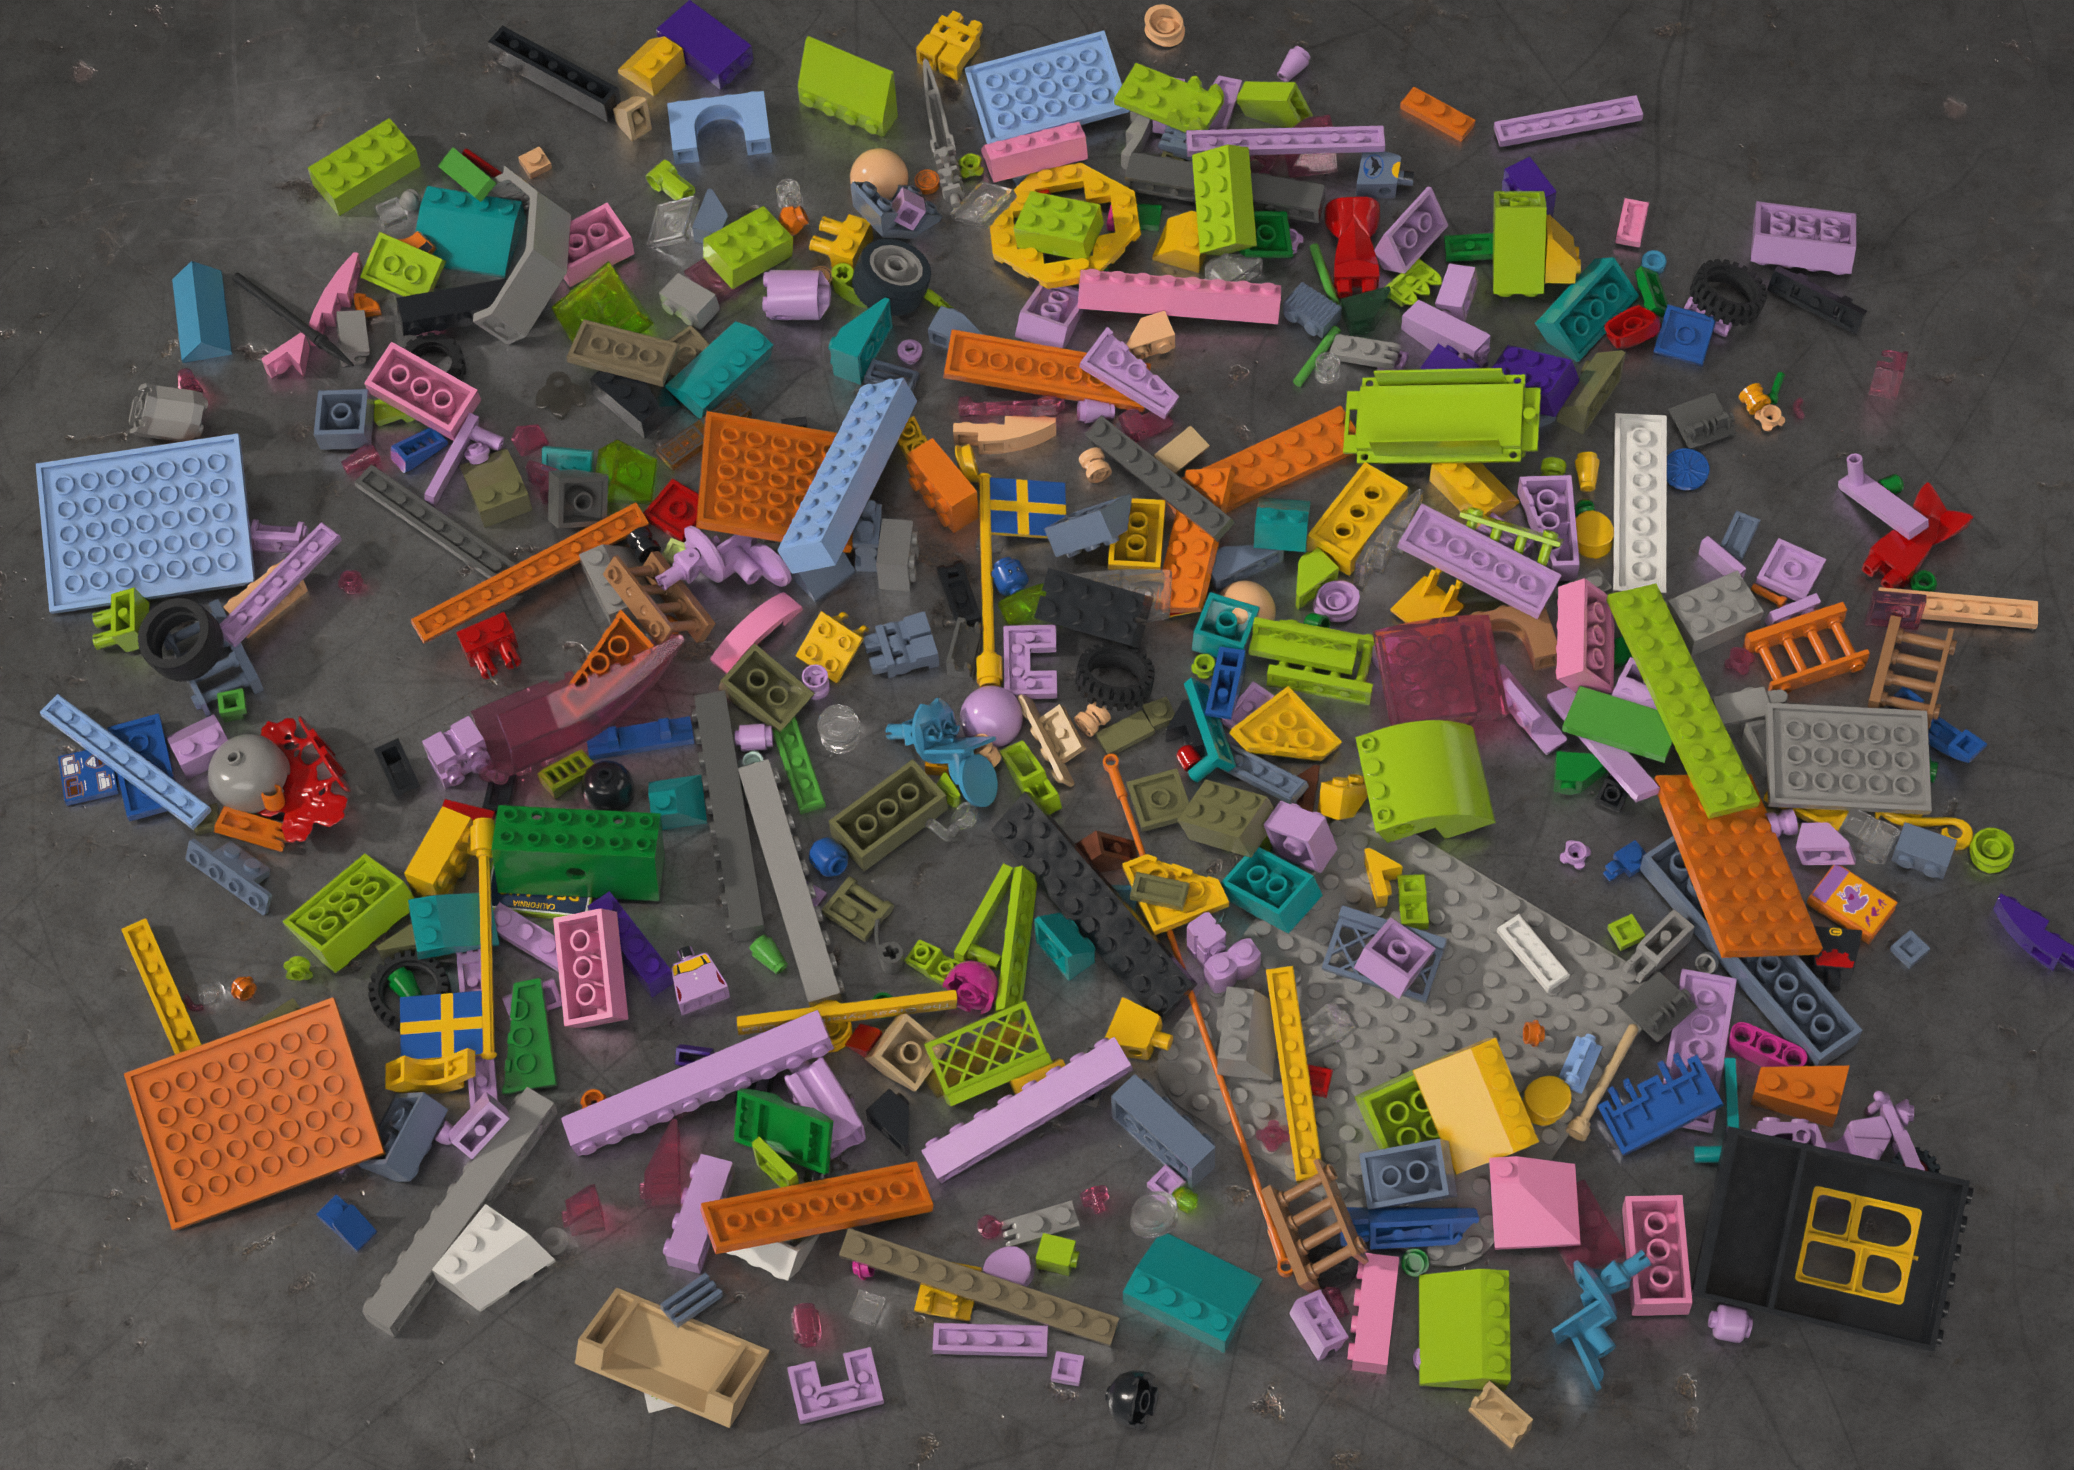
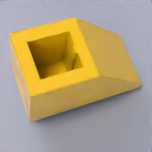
M1349 774L1347 778L1333 777L1331 781L1321 782L1317 812L1336 820L1354 817L1368 797L1364 776Z

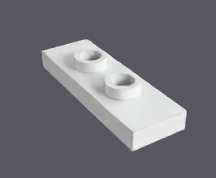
M1520 914L1497 928L1499 936L1547 993L1569 979L1570 974Z

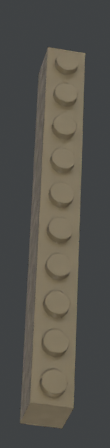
M850 1228L847 1230L839 1256L843 1259L1108 1347L1112 1345L1120 1321L1119 1317Z

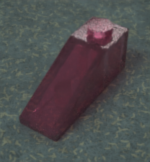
M671 1119L644 1172V1183L639 1185L640 1199L645 1200L647 1209L681 1207L680 1127L677 1119Z

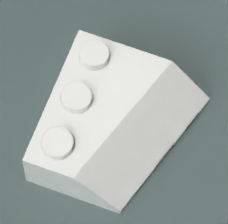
M485 1204L433 1267L432 1271L439 1283L481 1312L510 1293V1289L522 1281L526 1282L534 1276V1273L545 1266H550L556 1261L527 1232Z

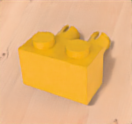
M848 214L844 222L823 216L819 224V231L836 235L837 238L834 241H830L814 235L810 241L809 250L828 255L831 260V268L839 263H846L854 271L863 249L874 238L872 225L866 219Z

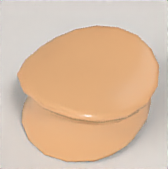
M1164 4L1155 5L1148 9L1144 18L1146 24L1144 31L1152 42L1163 47H1173L1182 42L1185 36L1183 18L1176 9Z

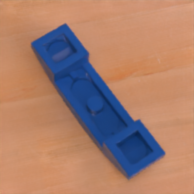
M1902 687L1893 695L1894 697L1916 702H1925L1923 698L1906 687ZM1888 706L1889 709H1899ZM1938 717V720L1932 719L1931 727L1928 729L1929 745L1942 753L1969 763L1987 747L1986 742L1969 730L1965 729L1961 732L1941 717Z

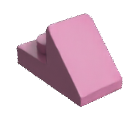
M299 333L261 358L266 373L271 378H274L278 374L284 373L293 365L304 377L310 351L307 338L303 333Z

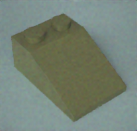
M507 448L489 454L488 460L483 463L474 465L467 462L459 465L484 528L533 510L526 487Z
M755 643L720 680L718 691L725 690L726 697L737 707L765 724L772 726V728L780 733L815 694Z

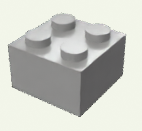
M882 518L876 560L879 589L910 592L911 582H916L917 567L915 566V560L919 559L920 544H918L919 532L914 531V523L911 520Z

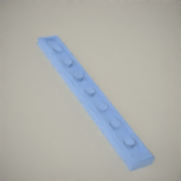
M59 694L40 711L44 719L193 830L212 811L210 806Z

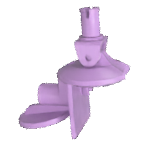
M688 526L684 529L686 549L674 555V562L671 568L655 577L657 584L664 591L681 579L690 584L700 572L717 583L724 581L735 572L747 584H753L761 575L780 587L788 585L792 579L791 572L782 558L768 546L757 543V538L733 535L721 543L717 535L710 539L704 532L694 526Z

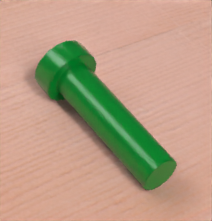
M1783 372L1777 373L1772 389L1767 394L1771 399L1770 405H1776L1779 400L1778 394L1785 378Z

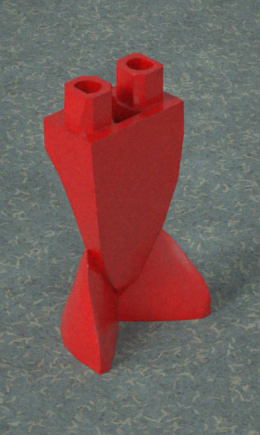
M1341 197L1333 199L1325 206L1324 221L1326 227L1333 235L1339 238L1335 254L1333 280L1334 288L1337 289L1340 299L1352 297V288H1362V297L1374 298L1376 289L1379 286V264L1370 239L1376 233L1381 217L1380 204L1374 198Z
M1929 482L1920 489L1912 507L1928 519L1929 527L1910 540L1895 529L1870 548L1868 557L1863 563L1862 571L1869 577H1873L1878 571L1884 575L1881 580L1883 588L1897 589L1900 587L1904 589L1923 564L1933 545L1964 531L1973 520L1971 514L1947 510Z

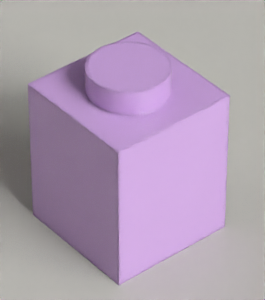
M902 187L892 202V208L898 213L894 221L913 231L926 212L924 198Z

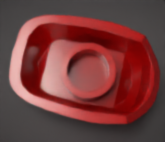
M1641 305L1623 311L1605 324L1607 338L1617 349H1626L1639 345L1656 336L1661 328L1658 315Z

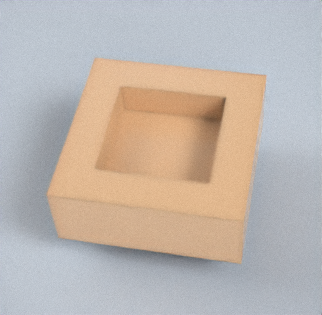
M540 146L518 157L519 163L530 179L552 169L551 162Z

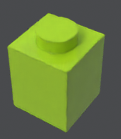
M1043 1233L1036 1255V1269L1069 1276L1071 1268H1077L1080 1252L1076 1251V1241Z

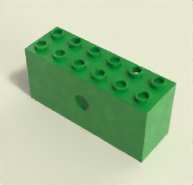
M498 805L491 848L498 893L600 898L610 891L615 899L660 900L665 861L661 813ZM536 815L541 816L540 819H533ZM618 819L623 821L619 824L614 823V821Z

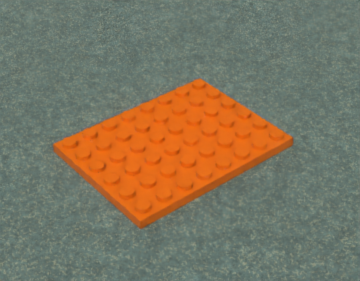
M334 997L124 1073L173 1231L386 1154Z

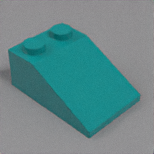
M885 297L844 325L839 330L837 336L831 338L828 349L831 351L830 363L833 366L834 376L859 385L863 383L872 359H876L893 327L889 298Z
M1259 497L1255 520L1254 548L1306 552L1311 501Z
M479 893L432 895L408 900L418 960L481 949ZM491 902L493 947L499 946V940Z

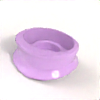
M1346 581L1325 583L1318 590L1313 601V610L1317 614L1328 616L1331 622H1344L1352 619L1358 610L1359 591L1352 583Z
M1007 1246L993 1252L986 1259L983 1267V1273L1025 1287L1032 1282L1035 1272L1034 1264L1028 1254L1015 1246Z

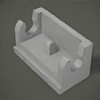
M337 311L336 330L339 349L354 365L366 363V357L356 358L357 356H368L370 353L365 311ZM340 360L341 367H346V365H348Z

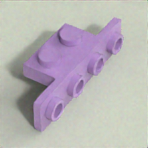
M1504 664L1484 675L1483 681L1546 755L1567 742L1565 735Z

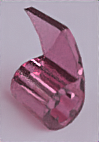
M1130 409L1119 417V423L1124 433L1134 442H1140L1153 437L1173 426V421L1169 414L1164 420L1151 411L1141 415L1138 409Z

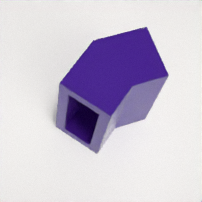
M679 1044L676 1048L675 1065L683 1067L695 1062L694 1060L684 1059V1054L707 1057L715 1053L714 1048Z

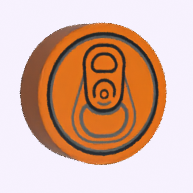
M922 170L915 176V186L922 191V194H933L939 189V176L933 170Z

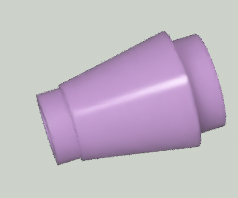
M1299 46L1290 49L1277 76L1283 82H1289L1309 65V53Z
M1086 398L1085 401H1078V421H1083L1084 424L1095 422L1100 416L1107 420L1114 419V404Z

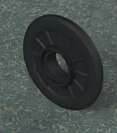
M1340 1233L1310 1249L1309 1254H1307L1309 1261L1314 1264L1320 1261L1323 1255L1333 1254L1345 1247L1340 1244ZM1351 1256L1320 1273L1319 1278H1317L1320 1288L1335 1290L1349 1284L1357 1274L1358 1262L1360 1261Z

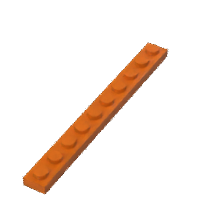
M635 502L412 618L411 624L423 644L580 563L579 554L602 544L614 545L626 539L633 530L643 526L648 527L649 522Z

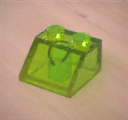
M618 439L598 449L595 473L608 475V501L619 504H633L636 502L637 504L649 505L652 503L657 459Z

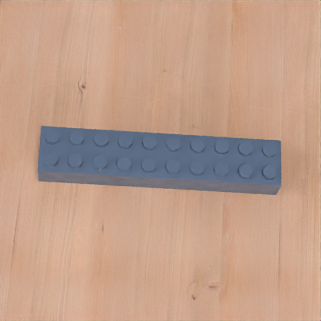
M1674 836L1643 856L1640 871L1669 905L1695 926L1694 934L1710 952L1718 957L1719 963L1732 978L1737 979L1738 985L1787 1041L1805 1050L1808 1066H1826L1858 1044L1863 1031L1861 1027L1798 955L1721 958Z

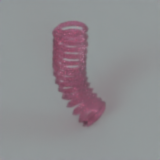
M1799 397L1793 403V410L1797 418L1803 419L1805 415L1800 407L1803 399Z
M188 994L184 995L187 998L183 1002L189 1010L194 1012H200V1008L201 1011L204 1010L202 1004H194Z

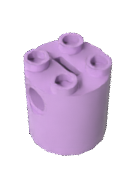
M770 270V272H764L763 283L764 287H767V296H763L762 305L763 312H766V317L770 318V320H821L823 314L831 305V286L820 270Z

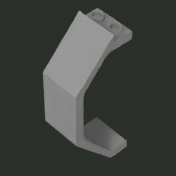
M504 166L503 174L492 178L496 185L491 191L496 193L498 198L521 201L524 210L529 208L526 249L493 304L484 310L474 313L473 323L508 345L527 336L567 273L571 214Z

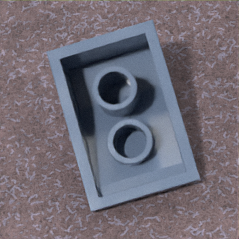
M1435 1139L1359 1153L1368 1210L1458 1197L1449 1141Z

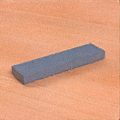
M1228 742L1236 767L1227 773L1288 804L1295 803L1309 788L1307 781Z

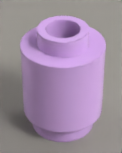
M765 723L739 725V730L734 733L735 746H740L741 751L767 750V747H773L772 726H765Z

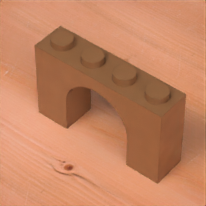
M1503 605L1495 610L1487 612L1477 611L1469 616L1460 618L1450 617L1441 622L1440 636L1457 688L1483 682L1485 669L1476 644L1483 636L1491 632L1504 631L1517 636L1526 647L1533 671L1557 666V639L1546 607H1544L1538 619L1512 606Z

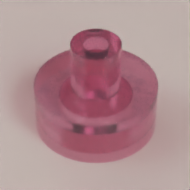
M1105 1185L1091 1187L1079 1195L1083 1206L1093 1207L1095 1214L1105 1211L1103 1202L1110 1198Z

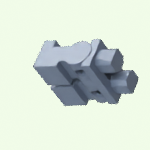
M874 500L867 501L853 532V548H855L856 553L855 570L859 572H877L876 560L882 524V504H876Z
M925 611L903 617L904 620L877 625L875 626L876 633L863 637L866 653L879 650L881 652V655L869 658L873 675L887 672L888 678L895 677L896 674H905L921 667L929 666V669L940 666L938 651Z

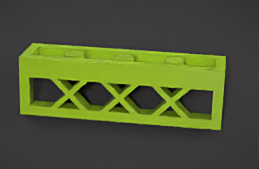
M1255 617L1249 655L1352 675L1359 637Z

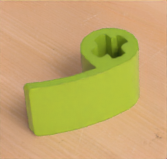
M846 263L835 265L831 272L835 293L854 305L868 309L869 307L864 305L854 292L852 285L853 268Z

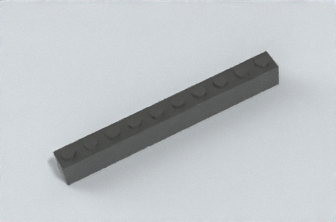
M723 690L694 695L695 706L690 707L693 722L698 721L699 725L698 729H694L696 744H702L703 751L698 752L700 768H706V775L701 776L704 791L709 790L710 798H706L705 801L707 813L713 814L714 821L709 822L711 837H717L718 845H713L715 861L721 862V869H717L719 885L724 884L725 892L720 893L723 909L728 908L729 916L724 917L727 933L732 932L734 942L759 938L766 934L726 692Z

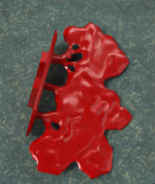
M299 716L298 720L307 734V737L303 739L294 736L296 721L293 718H285L278 723L267 721L266 725L261 728V736L273 741L287 756L290 764V775H287L282 787L285 798L283 808L274 812L264 809L257 813L267 817H271L279 812L285 813L281 829L285 840L292 843L295 841H305L312 831L314 823L331 827L344 818L345 814L343 811L346 808L348 799L343 795L333 794L330 791L334 781H337L346 792H351L349 785L343 777L347 772L334 757L336 754L314 728H311L302 716ZM287 735L292 737L291 739H285ZM294 742V745L299 744L294 749L284 748L286 743ZM313 744L320 757L311 764H305L301 759L302 750L305 746ZM299 750V754L294 757V752ZM324 762L332 776L319 781L317 779V766ZM325 787V793L319 795V791Z

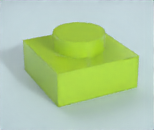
M1633 914L1608 924L1607 929L1620 951L1640 943L1645 938V934Z

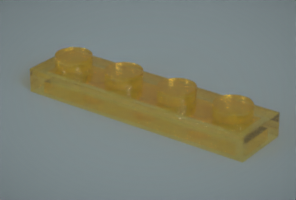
M1018 1021L1008 1022V1024L1022 1029ZM1002 1024L985 1034V1036L997 1040ZM1006 1027L1001 1042L1015 1047L1020 1032ZM1024 1034L1019 1048L1030 1042L1028 1035ZM981 1037L975 1053L989 1058L995 1043ZM975 1041L964 1048L971 1051ZM999 1045L993 1060L998 1062L1011 1054L1013 1050ZM959 1050L954 1053L950 1064L964 1069L970 1054ZM974 1056L968 1071L978 1074L985 1069L988 1061ZM939 1063V1066L942 1071L944 1068V1064ZM948 1067L944 1077L948 1087L959 1082L962 1075L961 1071ZM933 1068L924 1081L938 1099L944 1093ZM966 1074L964 1080L971 1078L973 1076Z

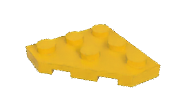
M1289 686L1235 725L1230 731V735L1247 752L1316 761L1325 759L1338 749L1342 743Z
M1149 854L1122 863L1131 888L1136 872L1183 881L1190 885L1183 911L1138 902L1155 936L1189 923L1205 912L1212 914L1229 907L1226 894L1216 878L1193 873L1191 869L1174 863L1171 865L1159 861L1157 857Z

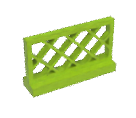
M1025 1000L924 1043L943 1090V1096L947 1105L950 1106L1053 1063L1045 1049ZM1020 1009L1023 1010L1026 1018L1022 1029L1008 1024L1011 1014ZM1006 1016L1004 1022L998 1020L999 1018ZM995 1021L1002 1024L997 1040L983 1035L987 1023ZM1028 1025L1032 1033L1026 1031ZM981 1026L979 1033L973 1031V1029ZM1006 1027L1020 1032L1015 1047L1001 1042ZM966 1032L977 1035L971 1051L958 1046L961 1035ZM1024 1034L1034 1037L1038 1049L1028 1053L1018 1049ZM981 1037L995 1043L989 1058L975 1053ZM955 1038L954 1043L948 1042V1040ZM941 1043L952 1046L946 1062L936 1058L932 1047ZM999 1045L1013 1050L1009 1061L1003 1064L993 1060ZM956 1048L970 1054L964 1069L950 1064ZM1017 1052L1023 1054L1022 1056L1015 1058ZM974 1056L988 1061L984 1072L978 1075L968 1071ZM939 1063L944 1064V1068L942 1071L939 1066ZM992 1063L998 1065V1066H996V1067L990 1069V1066H991ZM948 1067L962 1072L959 1082L948 1087L944 1078ZM966 1074L973 1076L971 1078L964 1080Z

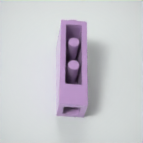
M1421 300L1414 303L1402 315L1401 330L1429 350L1433 351L1438 343L1443 347L1450 345L1460 353L1458 356L1465 361L1469 358L1476 362L1480 368H1487L1489 364L1488 354L1491 349L1489 347L1491 336L1488 333Z

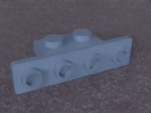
M194 838L189 841L186 861L260 914L266 915L269 912L272 894L258 883L269 877L270 868L232 841L215 851H211Z

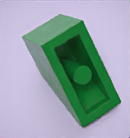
M1557 751L1554 766L1553 792H1560L1564 795L1580 794L1605 775L1608 770L1594 754Z

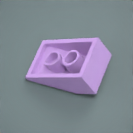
M1039 284L1020 311L1015 337L1029 343L1064 349L1070 341L1084 310L1078 309L1079 289L1071 286L1047 289Z

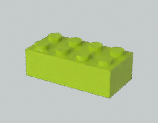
M388 118L309 166L308 171L313 186L334 211L341 216L416 170L421 165L416 148L393 121Z
M1227 144L1192 155L1200 253L1222 256L1257 246L1249 147Z

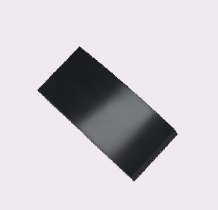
M1609 773L1594 802L1620 813L1629 794Z

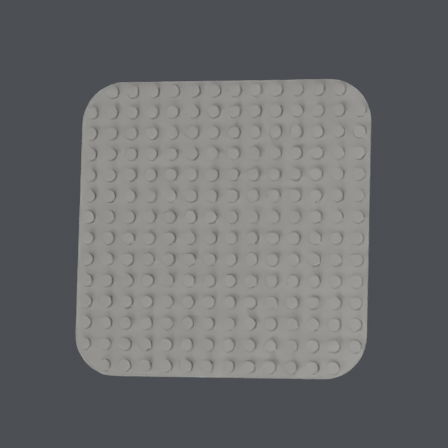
M1358 812L1352 818L1333 820L1328 826L1338 849L1324 870L1319 873L1298 864L1295 865L1315 877L1323 896L1289 934L1258 917L1254 919L1239 941L1251 938L1261 952L1260 969L1247 979L1237 980L1233 987L1254 989L1270 999L1266 969L1293 966L1307 1064L1333 1069L1327 1098L1312 1095L1321 1160L1327 1165L1331 1164L1338 1175V1179L1335 1181L1346 1207H1367L1359 1153L1380 1150L1363 1119L1354 1096L1448 1053L1456 1052L1486 1038L1497 1039L1521 1099L1524 1097L1527 1086L1533 1080L1548 1075L1559 1077L1577 1036L1585 1037L1586 1034H1591L1596 1037V1044L1603 1046L1582 1094L1570 1090L1571 1104L1564 1115L1555 1123L1547 1126L1532 1123L1539 1142L1505 1156L1552 1161L1569 1137V1133L1566 1132L1569 1122L1575 1119L1576 1116H1580L1630 1024L1638 1026V1033L1632 1044L1642 1031V1028L1618 1007L1620 1003L1643 984L1636 981L1639 972L1635 968L1628 973L1625 972L1623 966L1627 961L1417 834L1387 843L1379 833H1376L1372 813ZM1371 848L1402 865V875L1424 874L1429 930L1422 931L1447 938L1446 949L1441 958L1426 1003L1404 996L1398 999L1388 991L1321 969L1339 919L1342 905L1387 920L1391 917L1400 923L1397 879L1389 880L1392 895L1388 896L1387 906L1376 908L1363 861L1364 849ZM1518 914L1521 915L1570 974L1568 980L1548 993L1497 933L1498 927ZM1342 927L1339 937L1344 945L1357 939L1354 930ZM1373 937L1364 940L1365 945H1367ZM1338 941L1335 946V949L1340 947ZM1360 943L1346 949L1352 962L1359 959L1363 951ZM1343 951L1332 956L1329 965L1340 968L1349 964ZM1431 955L1423 969L1432 966L1436 956ZM1430 972L1424 974V975L1426 976L1427 980H1428V977H1429ZM1420 976L1414 980L1409 988L1412 992L1423 995L1426 985ZM1206 983L1196 999L1218 1060L1226 991L1214 993ZM1190 1005L1169 1033L1173 1035L1170 1050L1160 1049L1157 1071L1160 1084L1167 1097L1177 1107L1240 1147L1196 1017ZM1538 1020L1539 1024L1545 1028V1038L1538 1046L1532 1047L1531 1044H1525L1523 1041V1027L1526 1022ZM1276 1045L1272 1081L1225 1075L1223 1077L1250 1154L1296 1182ZM1490 1162L1457 1175L1454 1173L1458 1197L1388 1207L1475 1208L1479 1215V1222L1477 1224L1473 1223L1463 1233V1238L1456 1245L1399 1249L1406 1252L1411 1248H1419L1428 1255L1430 1266L1439 1268L1465 1266L1484 1256L1494 1245ZM1323 1184L1310 1191L1322 1200L1328 1197Z

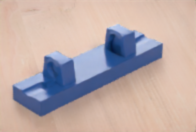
M690 716L674 719L667 717L658 719L656 722L619 728L612 726L606 727V730L586 733L588 753L591 760L695 744Z

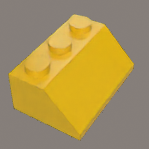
M1482 463L1431 464L1429 481L1460 512L1464 509L1468 510L1469 507L1483 510V515L1490 516L1493 512L1501 517L1520 502Z

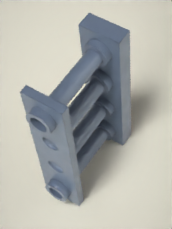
M216 599L209 602V606L212 610L211 614L220 624L227 615L219 600ZM199 622L173 634L169 632L163 643L166 650L172 649L176 658L186 654L187 652L180 653L176 643L200 633ZM223 640V646L225 648L230 646L232 650L228 654L229 657L216 662L215 666L204 676L188 681L195 694L190 697L197 711L203 709L206 717L211 716L206 703L217 699V693L236 690L243 686L245 688L250 686L254 695L264 691L241 642L234 647L226 640ZM232 666L235 668L240 666L243 672L239 673V677L201 694L196 684Z

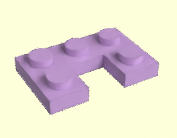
M1056 624L1003 626L1004 688L1013 693L1017 699L1021 694L1030 699L1057 698V670L1031 671L1030 653L1056 652Z
M871 1347L844 1353L843 1357L849 1380L821 1387L815 1361L787 1367L800 1425L884 1404Z

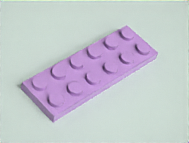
M1424 504L1420 505L1397 548L1535 619L1539 618L1561 578V574Z
M1682 968L1678 989L1683 990L1685 988L1691 994L1689 999L1697 1008L1671 1030L1666 1064L1673 1080L1683 1076L1673 1060V1055L1676 1053L1680 1054L1689 1072L1692 1069L1687 1059L1698 1055L1719 1094L1736 978ZM1665 1078L1663 1079V1085L1667 1084ZM1716 1110L1682 1128L1712 1133Z

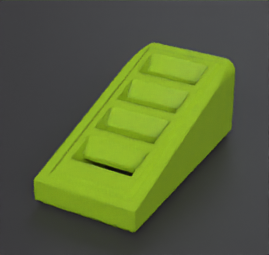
M580 749L544 768L537 775L539 782L554 799H557L582 781L584 773L594 763ZM581 759L587 767L582 769L577 761ZM572 765L577 772L572 773L568 767ZM564 771L568 777L564 778L560 773ZM556 777L559 781L555 783L552 779Z

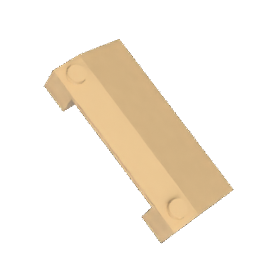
M616 1287L578 1339L575 1364L730 1428L741 1412L770 1350L693 1318L677 1328L660 1309V1305Z

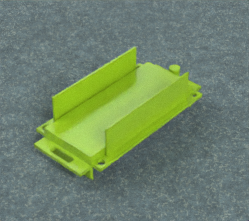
M1502 368L1374 371L1375 377L1362 378L1360 391H1347L1343 454H1357V464H1364V462L1368 464L1521 462V456L1522 458L1525 457L1526 451H1538L1541 388H1525V374L1504 375ZM1515 379H1521L1520 383H1514ZM1372 381L1373 386H1367V383ZM1351 410H1357L1356 435H1349ZM1517 453V456L1515 458H1511L1510 454ZM1365 455L1369 456L1367 460H1364Z

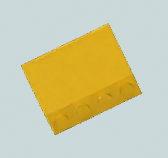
M1496 1038L1483 1039L1412 1070L1440 1139L1449 1141L1453 1171L1456 1175L1489 1163V1158L1505 1157L1539 1142Z

